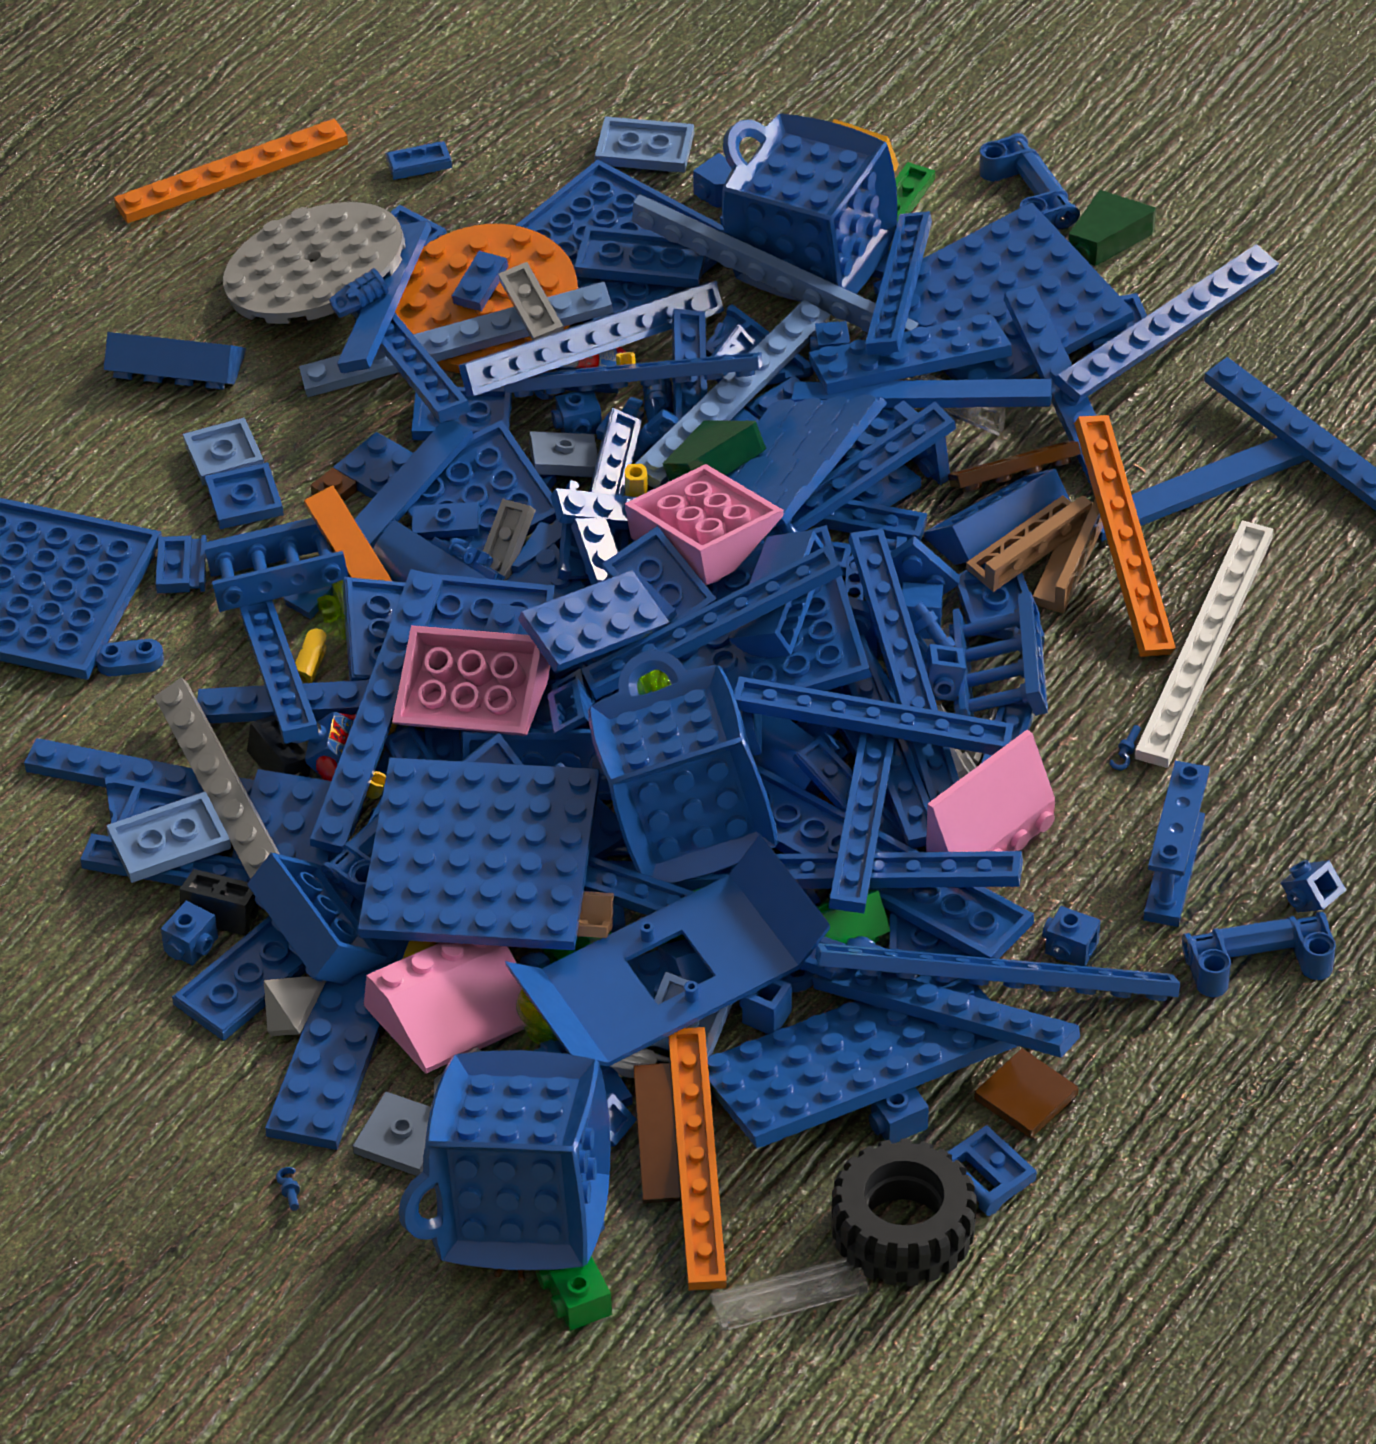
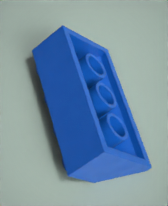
M107 332L104 370L113 371V378L132 379L133 373L144 374V381L163 383V377L175 378L174 384L194 386V380L206 381L205 388L224 390L225 383L235 384L246 348L225 344Z
M1056 469L1025 475L924 531L923 536L954 565L966 563L1062 495L1069 500L1070 498Z
M271 852L247 883L256 896V903L266 910L272 919L271 923L274 928L284 935L289 942V949L299 956L306 966V973L314 980L341 983L383 963L387 959V955L374 938H359V917L337 887L325 876L320 864Z

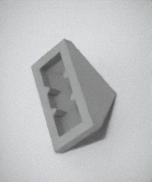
M310 976L264 980L268 1033L271 1036L300 1034L326 981H316Z

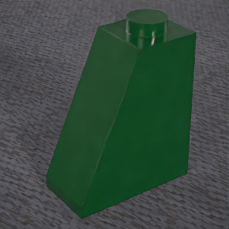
M1099 190L1070 231L1068 241L1089 264L1097 266L1151 236L1155 231L1156 207Z
M704 420L662 464L669 481L705 464L727 475L764 452L766 446L756 421Z

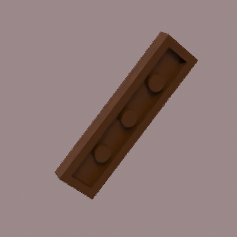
M1066 440L949 473L948 478L951 487L962 488L963 492L973 491L981 488V482L992 479L993 483H1000L1011 480V474L1022 471L1023 475L1039 472L1042 470L1041 465L1052 462L1053 466L1068 464L1072 462L1071 457L1081 454L1078 441Z

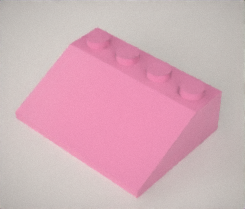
M707 464L625 503L631 538L636 541L658 526L705 585L716 583L722 577L734 572L784 516L781 508Z
M411 625L392 723L394 725L527 736L548 682L550 665L529 635Z
M1029 730L1024 731L928 803L926 852L1020 851L1027 845L1030 839L1051 827L1055 819V797L1032 732Z
M439 943L374 971L366 977L364 1007L425 1074L448 1064L455 1054L468 1053L476 1047L479 1049L484 1048L544 1020L506 967L505 961L516 963L507 946Z

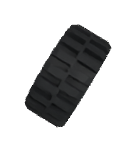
M900 1139V1143H891L890 1140L879 1142L876 1148H872L870 1145L859 1151V1158L851 1157L844 1164V1169L838 1172L834 1181L831 1231L833 1239L836 1240V1248L841 1256L847 1257V1263L854 1270H864V1276L874 1281L880 1278L884 1279V1284L896 1286V1282H906V1286H916L918 1281L926 1279L927 1283L940 1278L941 1272L945 1275L949 1274L957 1267V1261H963L969 1253V1245L973 1243L975 1235V1185L972 1178L968 1174L966 1175V1168L960 1161L955 1160L952 1162V1155L942 1148L937 1151L933 1149V1145L921 1141V1144L911 1143V1139ZM905 1199L927 1206L935 1215L918 1224L896 1225L880 1219L872 1210L885 1202Z

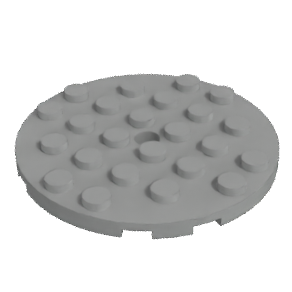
M339 202L308 209L305 207L298 208L286 217L267 222L263 229L250 237L234 253L224 272V290L231 306L239 314L251 320L255 317L265 318L266 323L285 324L290 323L291 318L306 316L307 320L324 317L335 313L329 299L345 285L361 277L364 273L369 272L372 268H375L382 278L385 275L392 276L402 261L400 254L402 249L406 247L405 237L397 218L386 209L376 205L361 202Z

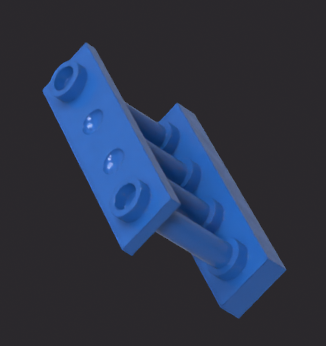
M313 518L203 543L211 577L221 575L222 578L212 581L219 612L341 584L344 581V577H349L343 551L332 553L331 547ZM319 553L317 557L299 560V556ZM286 560L287 564L267 568L266 564ZM254 568L253 572L234 575L235 571Z
M1031 591L1018 594L1019 608L1014 609V613L969 624L965 623L959 608L953 609L954 624L949 625V633L956 643L955 647L963 648L966 665L957 701H954L956 714L974 717V712L1021 701L1024 704L1030 703L1035 716L1048 713L1040 613ZM1015 626L1021 629V633L1016 634V638L973 648L969 646V637ZM1016 651L1023 654V658L1018 659L1017 663L971 673V662ZM1018 676H1021L1022 679L1025 678V683L1020 684V688L973 698L972 687Z
M1175 760L1148 865V870L1154 871L1144 911V921L1179 927L1205 823V813L1200 812L1210 772L1209 766Z

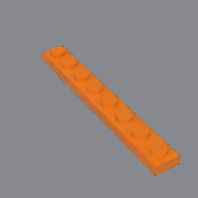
M331 119L115 196V207L128 224L348 145L347 134L335 119Z
M1109 415L1079 416L1074 422L1140 657L1171 655L1176 647Z
M705 1027L683 1028L668 1036L688 1291L726 1289V1269Z

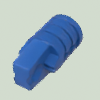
M372 268L369 272L364 273L361 277L345 285L329 299L332 309L341 318L364 308L375 299H379L382 295L387 294L389 290L380 273L375 268Z
M670 378L660 379L659 384L643 386L644 409L648 422L663 409L672 414V382Z
M663 409L646 423L639 431L633 460L637 462L642 455L644 456L678 423L679 419Z

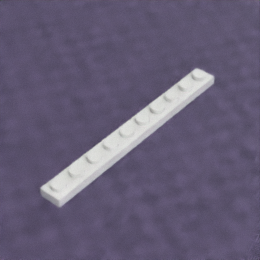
M1241 521L1137 745L1135 759L1165 768L1169 767L1272 541L1274 529Z

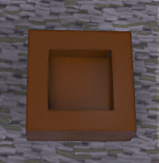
M331 468L310 485L312 495L333 485L343 502L357 492L356 482L334 468Z

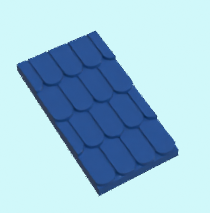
M861 395L851 399L837 396L828 400L808 398L798 402H794L791 399L776 401L768 407L757 423L766 446L764 452L725 476L781 508L784 516L777 524H787L887 403L882 397H874L873 395Z

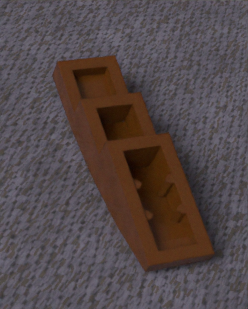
M671 1064L634 1065L643 1203L680 1201Z

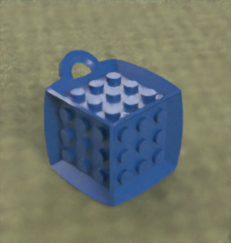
M778 114L766 126L754 120H742L731 126L723 139L724 155L732 169L723 186L722 217L724 233L857 294L872 276L886 254L897 226V187L887 143L867 133L844 125L791 114ZM752 137L761 144L747 163L740 154L739 145L743 138ZM733 269L734 275L738 280L769 293L802 302V300L789 294H783L776 288L761 281H755L748 275Z
M657 650L645 651L631 658L621 671L618 682L619 692L591 705L588 709L593 745L601 768L609 783L620 830L637 872L672 884L708 875L738 864L759 834H761L771 849L776 847L778 836L773 812L761 776L751 754L734 692L722 667L711 665L685 670L677 658L669 653ZM660 670L668 676L671 685L654 692L639 695L637 689L638 680L646 671Z
M526 1050L455 1054L444 1070L433 1098L423 1153V1172L408 1185L399 1204V1220L404 1229L416 1238L432 1239L439 1259L445 1262L502 1270H557L584 1267L595 1249L601 1232L609 1189L610 1120L605 1084L599 1062L596 1059L570 1054ZM435 1187L437 1217L425 1219L419 1213V1203L423 1195Z

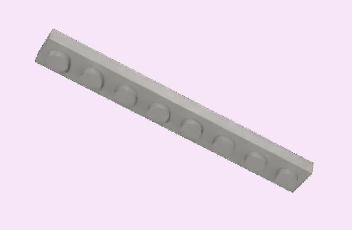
M181 677L155 695L154 698L204 792L206 791L236 853L251 879L271 852L280 853L189 684Z

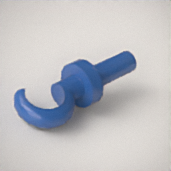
M1134 725L1127 739H1122L1118 744L1120 749L1118 755L1126 762L1118 765L1113 760H1110L1109 764L1113 769L1124 770L1129 766L1130 757L1128 754H1133L1135 751L1134 742L1141 731L1138 725Z
M284 1167L277 1172L276 1180L282 1185L281 1193L284 1197L288 1198L290 1210L296 1211L299 1209L297 1195L300 1192L298 1182L293 1181L292 1178H282L285 1174L295 1173L293 1167Z

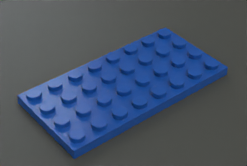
M921 975L917 979H912L991 1001L977 985L968 983L967 979L953 978V982H939L931 979L932 976ZM854 1001L845 1003L839 1008L826 1013L811 1016L807 1020L787 1028H780L774 1033L756 1040L746 1041L730 1050L709 1056L710 1092L758 1149L1015 1048L1017 1045L864 1002Z

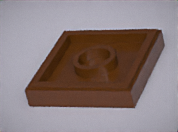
M1021 1048L974 1091V1100L1031 1139L1078 1095L1079 1087Z

